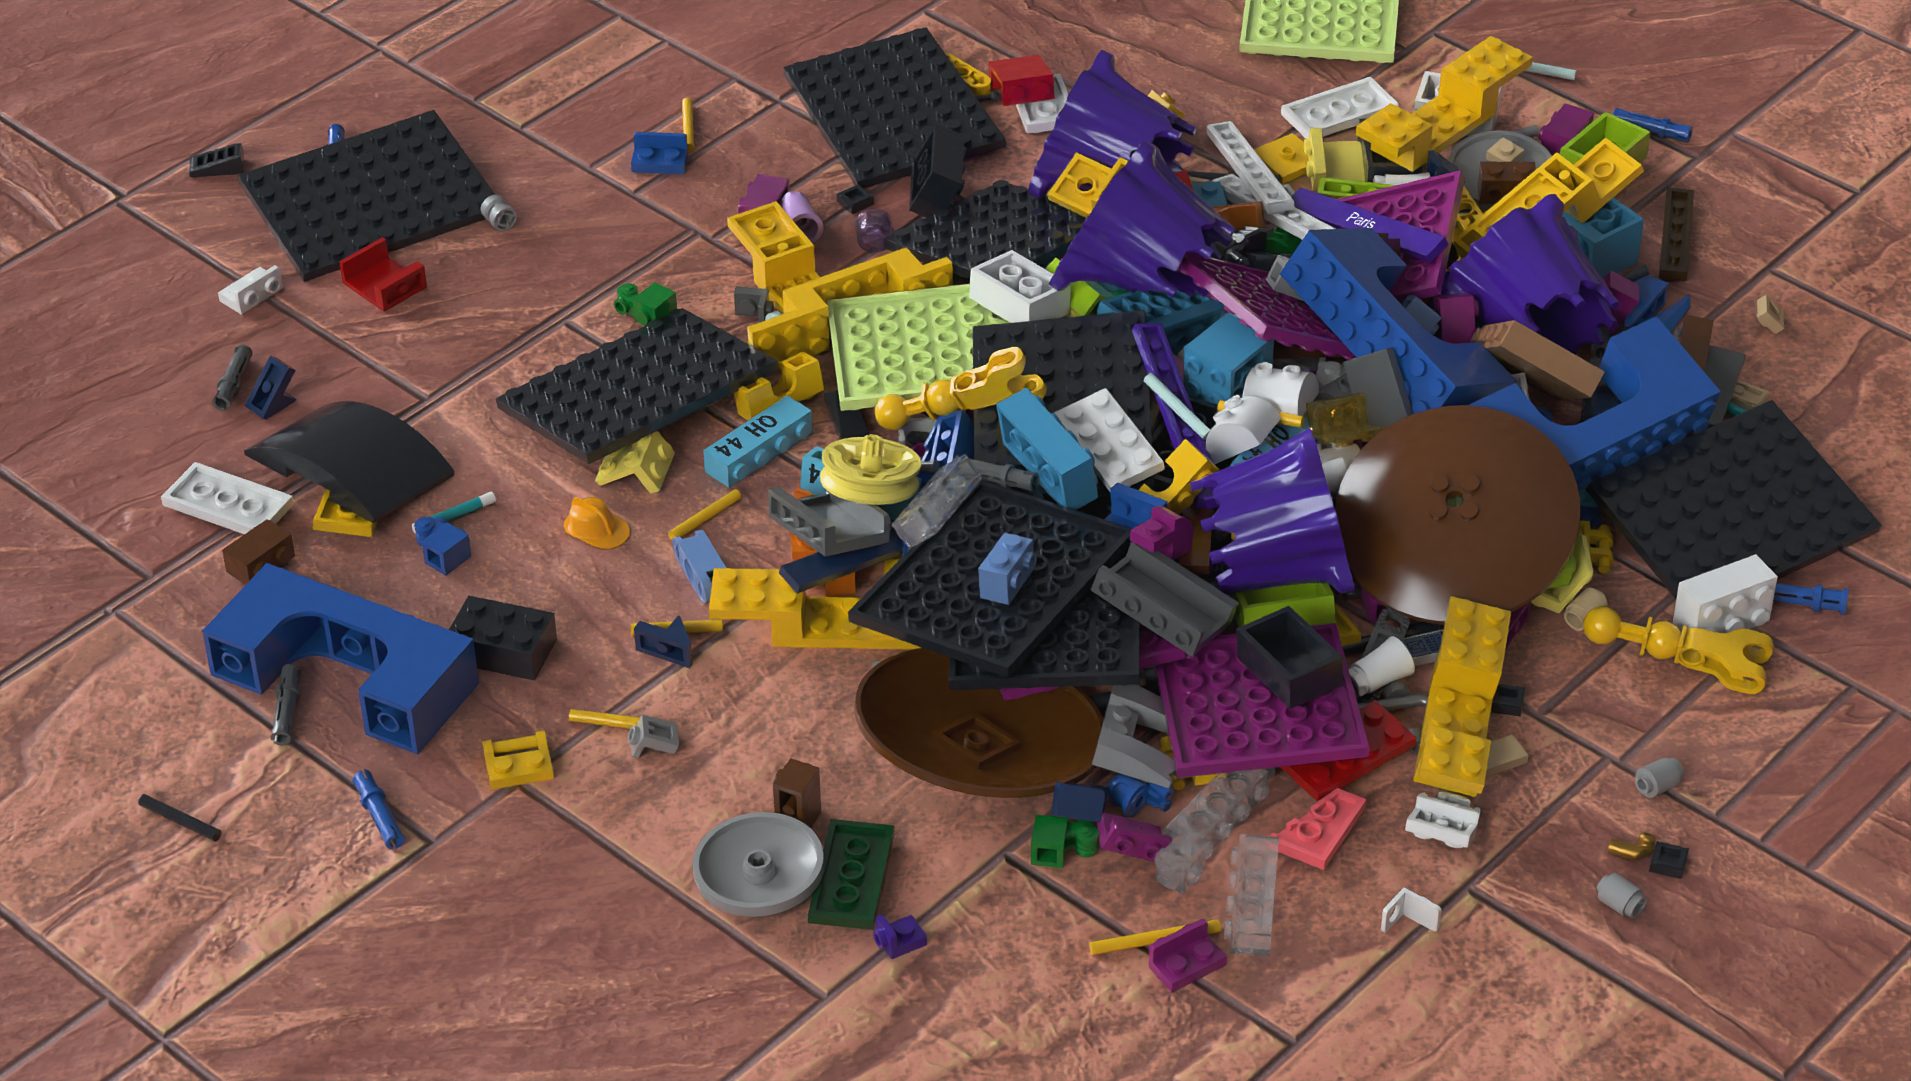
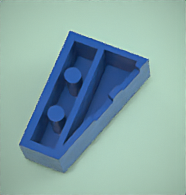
M963 409L938 417L923 446L926 452L921 462L937 460L940 464L938 472L916 475L918 478H921L919 497L926 510L959 500L971 487V477L955 475L951 472L952 460L956 458V455L974 460V422Z

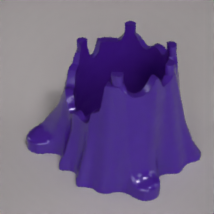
M1101 50L1088 71H1082L1069 92L1064 107L1057 115L1054 129L1045 140L1043 153L1035 166L1028 194L1038 199L1043 198L1051 190L1076 152L1112 169L1119 157L1129 161L1135 150L1144 140L1159 148L1166 165L1173 173L1184 171L1175 158L1180 152L1191 156L1194 146L1185 143L1181 135L1182 132L1194 136L1197 127L1178 117L1179 115L1134 88L1116 71L1114 55ZM1085 183L1080 185L1079 189L1081 191H1088L1092 189L1093 185Z
M1144 140L1135 150L1127 164L1117 172L1098 199L1095 207L1083 222L1079 233L1068 246V250L1058 264L1049 285L1057 291H1063L1077 281L1100 282L1119 287L1134 294L1137 290L1144 293L1153 290L1164 292L1173 298L1178 290L1191 297L1196 292L1205 298L1209 291L1193 283L1194 279L1191 276L1181 273L1178 269L1185 254L1190 252L1199 254L1207 260L1210 257L1220 260L1222 256L1213 242L1219 241L1228 247L1233 238L1224 233V231L1232 236L1236 228L1227 223L1224 218L1168 168L1158 147Z
M1556 194L1545 196L1530 209L1523 207L1515 208L1494 223L1483 238L1474 241L1470 245V251L1467 256L1451 265L1450 274L1444 279L1441 295L1465 292L1473 295L1479 307V314L1475 317V320L1483 325L1515 320L1575 355L1578 349L1584 345L1597 344L1603 346L1605 342L1600 330L1603 323L1609 329H1613L1618 324V321L1611 314L1609 305L1615 310L1620 303L1613 296L1582 251L1578 243L1576 229L1573 226H1569L1566 219L1562 217L1564 203ZM1431 297L1426 305L1434 311L1433 297Z
M1310 427L1266 453L1207 475L1200 480L1190 482L1192 491L1201 488H1214L1213 496L1204 498L1206 508L1220 507L1212 518L1200 521L1203 533L1216 529L1228 531L1235 535V540L1220 550L1209 552L1212 564L1224 561L1230 567V569L1217 576L1219 586H1215V588L1224 594L1308 583H1328L1334 586L1340 593L1355 590L1339 522L1324 475L1316 441L1313 438Z

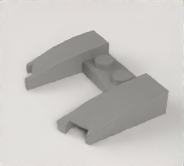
M1135 684L1126 686L1114 685L1092 765L1170 788L1173 782L1170 775L1177 776L1174 759L1133 738L1136 724L1168 733L1161 697Z

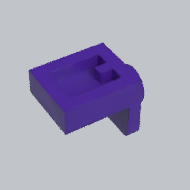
M883 914L876 916V930L873 931L875 942L880 949H885L891 959L927 945V936L912 915L892 923H888Z

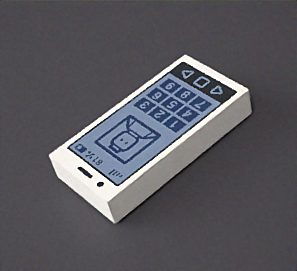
M1443 630L1404 638L1402 643L1411 654L1414 666L1436 661L1441 646Z

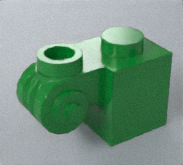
M656 282L640 294L635 284H623L618 287V298L613 303L615 310L619 314L624 315L628 313L635 317V321L645 326L648 322L659 320L669 315L672 310L677 309L676 292Z
M1036 815L1031 839V865L1063 868L1065 854L1069 849H1075L1077 855L1084 858L1094 856L1099 847L1098 829L1092 821L1079 819L1076 822H1068V817Z

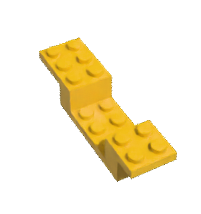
M1489 36L1441 69L1439 95L1413 113H1409L1390 103L1358 124L1355 135L1370 142V150L1413 172L1428 161V151L1434 150L1438 154L1496 115L1499 88L1532 66L1533 57L1522 52L1520 49L1504 43L1498 38Z
M1604 138L1574 165L1556 152L1453 239L1460 259L1467 256L1470 251V245L1474 241L1483 238L1489 228L1510 211L1518 207L1530 209L1549 194H1556L1564 203L1563 213L1567 212L1583 224L1644 172L1642 165L1607 138Z
M906 247L782 291L784 314L748 326V344L777 359L779 368H781L779 362L801 352H805L813 357L830 351V325L827 300L953 286L952 262L948 257L922 265Z
M714 568L709 619L771 620L772 647L922 648L849 622L848 611L861 598L806 597V591L797 594L779 574L780 569Z
M1450 596L1441 646L1431 674L1413 777L1414 782L1476 797L1477 793H1482L1491 740L1486 739L1492 700L1502 674L1511 611Z

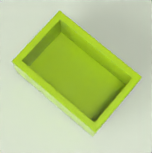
M1604 112L1560 150V155L1574 165L1604 138H1607L1637 162L1641 163L1647 158L1650 131Z
M1328 583L1297 584L1231 593V598L1239 603L1234 616L1238 627L1287 606H1290L1310 626L1336 623L1334 594Z

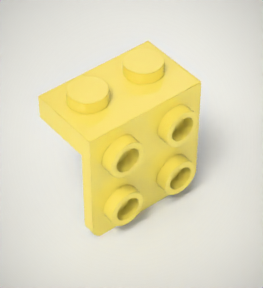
M1321 127L1310 128L1309 138L1304 139V153L1309 157L1306 170L1307 177H1311L1312 191L1318 190L1320 177L1365 182L1360 142H1323Z
M655 431L605 456L595 481L601 486L634 473L650 494L660 491L675 452L660 433Z
M1578 534L1572 552L1576 561V572L1572 574L1570 585L1547 588L1542 594L1531 601L1535 606L1543 607L1559 614L1567 604L1574 600L1575 595L1580 589L1591 581L1593 568L1585 535Z

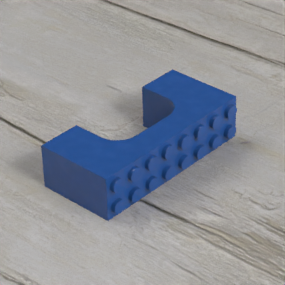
M1372 228L1309 230L1280 272L1284 280L1357 358L1393 347L1413 414L1445 406H1467L1517 382L1480 342L1452 344L1442 341L1426 331L1389 292L1407 265Z
M1655 316L1609 339L1599 369L1605 371L1601 379L1622 404L1593 418L1571 426L1551 422L1537 410L1516 383L1467 406H1480L1509 413L1536 427L1558 447L1566 458L1575 477L1578 491L1587 488L1589 483L1595 478L1607 476L1622 466L1626 467L1637 462L1642 457L1659 452L1666 445H1674L1682 441L1687 435L1694 432L1698 434L1705 430L1709 425L1711 414L1717 406L1716 402L1721 391L1660 319Z
M268 563L202 630L211 676L261 695L280 676L281 668L284 665L292 664L299 659L310 656L327 657L372 674L358 689L365 735L415 754L421 752L479 684L474 640L472 638Z

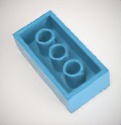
M1024 388L996 404L1003 444L1028 471L1039 474V484L1059 505L1077 510L1098 498L1096 488L1098 479L1093 468L1095 464L1094 456L1088 448L1083 449L1075 434L1071 430L1067 431L1062 426L1059 417L1055 413L1051 414L1046 409L1043 400L1038 395L1034 396L1027 388Z

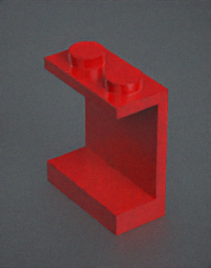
M1039 54L988 62L991 88H1002L1003 106L1055 99L1053 73Z
M383 237L339 261L342 283L383 312L427 288L424 265L416 261L404 268L389 258L386 239Z

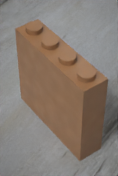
M1515 320L1477 328L1470 341L1471 343L1480 342L1510 374L1525 373L1527 384L1557 401L1592 397L1605 372Z

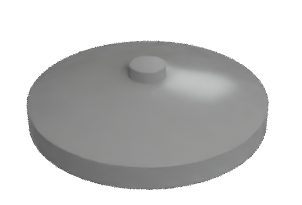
M1494 130L1480 132L1463 139L1454 147L1448 161L1462 171L1466 181L1464 186L1479 209L1488 211L1495 204H1479L1477 186L1480 161H1488L1486 159V151L1504 137L1524 149V157L1519 162H1535L1536 169L1552 157L1549 151L1536 140L1523 134Z
M757 812L728 819L715 826L702 838L693 856L694 880L700 894L716 908L739 916H768L797 906L815 891L824 873V854L818 836L803 822L779 813Z

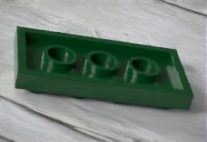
M830 819L823 849L824 873L812 895L808 911V923L874 930L895 836L894 825Z

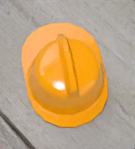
M595 497L573 498L570 514L565 519L563 526L567 534L600 549L616 548L628 540L630 528L627 522L611 513L603 500Z

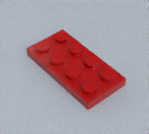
M1374 700L1359 709L1369 744V757L1281 766V768L1318 802L1336 788L1341 789L1415 747L1417 737Z

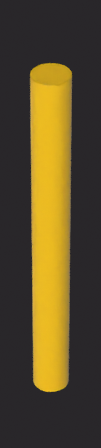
M1219 919L1206 921L1208 923V934L1221 932ZM1185 925L1089 942L1091 955L1151 945L1157 939L1167 937L1182 929Z

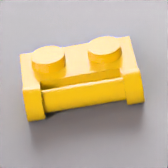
M545 730L536 731L535 735L496 742H492L491 739L482 741L491 790L554 779ZM536 747L538 748V750L510 754L499 757L494 756L495 754L507 753Z

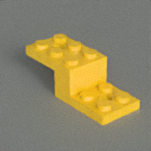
M1076 152L1048 192V199L1087 218L1114 176L1127 164L1128 160L1119 157L1111 169ZM1085 183L1093 185L1092 189L1088 191H1081L1079 187Z
M777 201L727 218L729 229L753 257L754 283L758 288L769 289V300L774 301V307L778 312L784 314L782 291L820 278L815 272L814 244Z

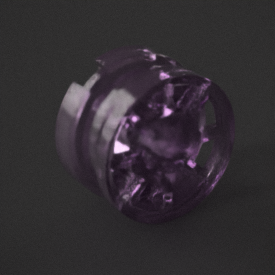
M870 209L861 213L855 220L854 227L857 242L863 250L871 253L886 250L884 249L883 238L892 235L894 232L892 219L887 212L880 209ZM867 215L869 216V217L866 218L865 220H862L863 217H865V216H867Z

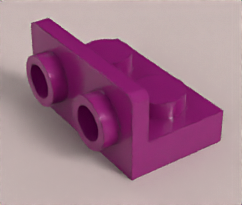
M1102 812L1101 821L1097 822L1101 849L1160 863L1173 844L1172 837L1162 835L1160 826L1104 812Z
M1205 919L1187 924L1177 932L1157 939L1149 947V968L1171 993L1227 965L1226 954L1208 936V923Z

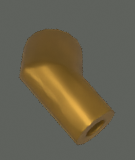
M1642 832L1639 835L1638 842L1632 844L1612 838L1608 847V854L1632 861L1653 854L1656 837L1654 834Z

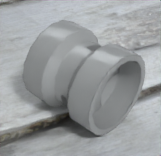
M491 195L481 205L482 215L490 221L496 230H509L516 223L517 212L508 205L502 196Z

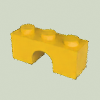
M801 352L779 362L781 378L774 387L771 386L770 381L761 377L746 387L738 388L739 390L734 392L738 415L749 421L787 395L797 402L813 398L815 394L824 390L819 360L805 352Z
M1184 439L1165 460L1174 472L1171 486L1165 491L1155 492L1144 484L1138 491L1167 501L1168 509L1180 514L1193 503L1194 498L1203 489L1192 491L1190 482L1200 480L1207 475L1220 471V469L1197 447Z

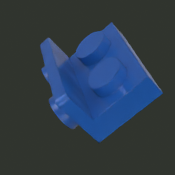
M634 133L631 172L685 173L688 159L686 134Z
M1116 483L1110 488L1112 513L1104 520L1134 529L1151 519L1153 507L1164 506L1168 509V502Z

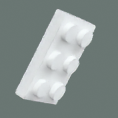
M1060 73L1053 74L1055 99L1016 104L1026 133H1041L1054 129L1056 117L1064 107L1068 96Z

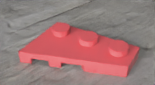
M1336 788L1312 805L1310 812L1300 819L1293 818L1286 823V828L1280 833L1276 834L1273 832L1266 837L1265 847L1324 870L1365 810L1366 799Z

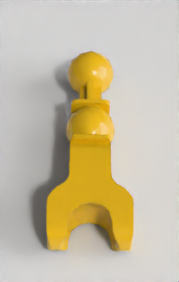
M1010 347L994 352L990 356L989 362L984 366L962 372L958 376H952L951 380H938L930 386L927 383L923 384L920 397L909 400L898 394H888L882 397L875 407V417L878 424L885 429L899 430L907 425L911 415L926 411L932 420H937L938 415L945 416L959 409L964 411L966 409L976 410L996 405L1024 388H1027L1034 396L1038 395L1043 399L1047 386L1041 377L1036 374L1020 375L1025 367L1026 356L1018 347Z
M1598 606L1590 609L1583 619L1584 634L1596 644H1608L1615 641L1616 638L1641 643L1639 655L1643 656L1646 649L1651 656L1658 660L1675 657V664L1680 663L1687 668L1712 674L1719 679L1722 685L1730 690L1746 694H1757L1765 687L1766 672L1758 664L1768 661L1773 653L1774 644L1771 637L1764 633L1745 628L1736 629L1730 633H1718L1695 627L1687 628L1684 625L1681 632L1677 626L1668 621L1651 624L1653 617H1649L1647 626L1642 627L1622 622L1617 612L1608 606ZM1756 645L1762 647L1763 649H1757L1751 646ZM1745 677L1753 678L1755 681L1747 680Z

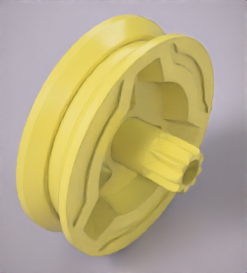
M870 434L865 437H851L835 441L826 446L822 452V462L825 467L821 470L820 482L828 492L839 498L862 504L885 505L905 501L914 496L918 491L919 480L916 475L921 469V459L916 452L903 444Z

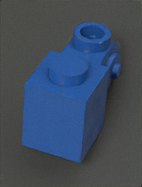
M440 516L436 518L422 517L415 522L416 541L419 546L423 547L425 564L444 575H448L471 557L469 535L464 530L456 528Z

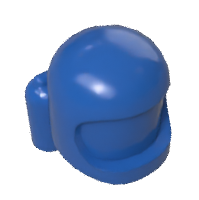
M1121 773L1115 775L1107 785L1108 800L1113 805L1120 807L1122 814L1126 817H1132L1146 804L1159 808L1164 812L1168 811L1172 805L1170 798L1174 794V789L1171 787L1166 788L1150 782L1145 783L1140 779Z

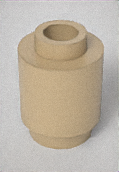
M1586 588L1566 607V612L1564 613L1566 623L1576 631L1583 630V619L1590 609L1598 606H1608L1605 594L1598 589Z

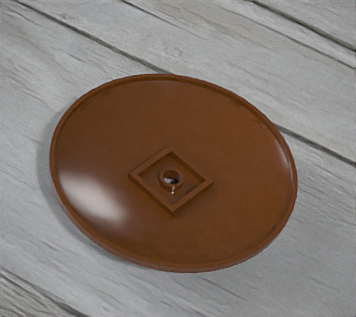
M1466 405L1445 406L1418 412L1395 422L1377 434L1362 448L1347 469L1338 491L1335 506L1350 572L1359 585L1376 601L1387 608L1390 607L1396 613L1399 612L1403 616L1414 620L1440 625L1445 623L1450 596L1498 607L1512 613L1542 594L1559 576L1570 559L1578 537L1581 518L1579 492L1573 472L1558 447L1546 435L1526 421L1509 413L1491 408ZM1454 496L1461 497L1464 500L1457 507L1449 506L1447 501Z
M917 648L891 656L871 668L861 680L856 692L855 718L859 729L870 745L893 765L936 786L985 797H1032L1053 793L1056 782L1078 783L1097 767L1092 765L1104 719L1095 703L1078 686L1057 688L1004 701L999 689L949 690L950 657L925 648Z

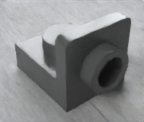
M736 286L734 291L735 315L759 317L760 323L765 321L768 313L774 312V301L769 300V289Z

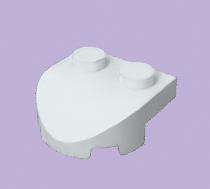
M1424 792L1417 796L1415 808L1407 818L1405 831L1412 832L1421 839L1434 838L1444 841L1446 845L1453 848H1468L1476 835L1480 808L1475 807L1472 809L1470 807L1471 801L1457 794L1439 792L1436 798H1431Z

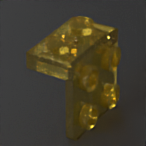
M1358 392L1306 403L1308 424L1313 438L1322 440V444L1335 443V447H1347L1353 445V440L1357 439L1369 442L1387 428V426L1367 422L1364 393Z

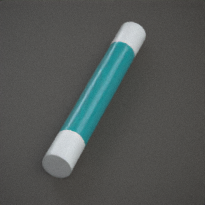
M491 491L430 517L436 518L440 516L446 522H449L495 503L496 498ZM413 523V524H412V529H413V532L415 533V532H416V531H415V527H414V524H415V523Z

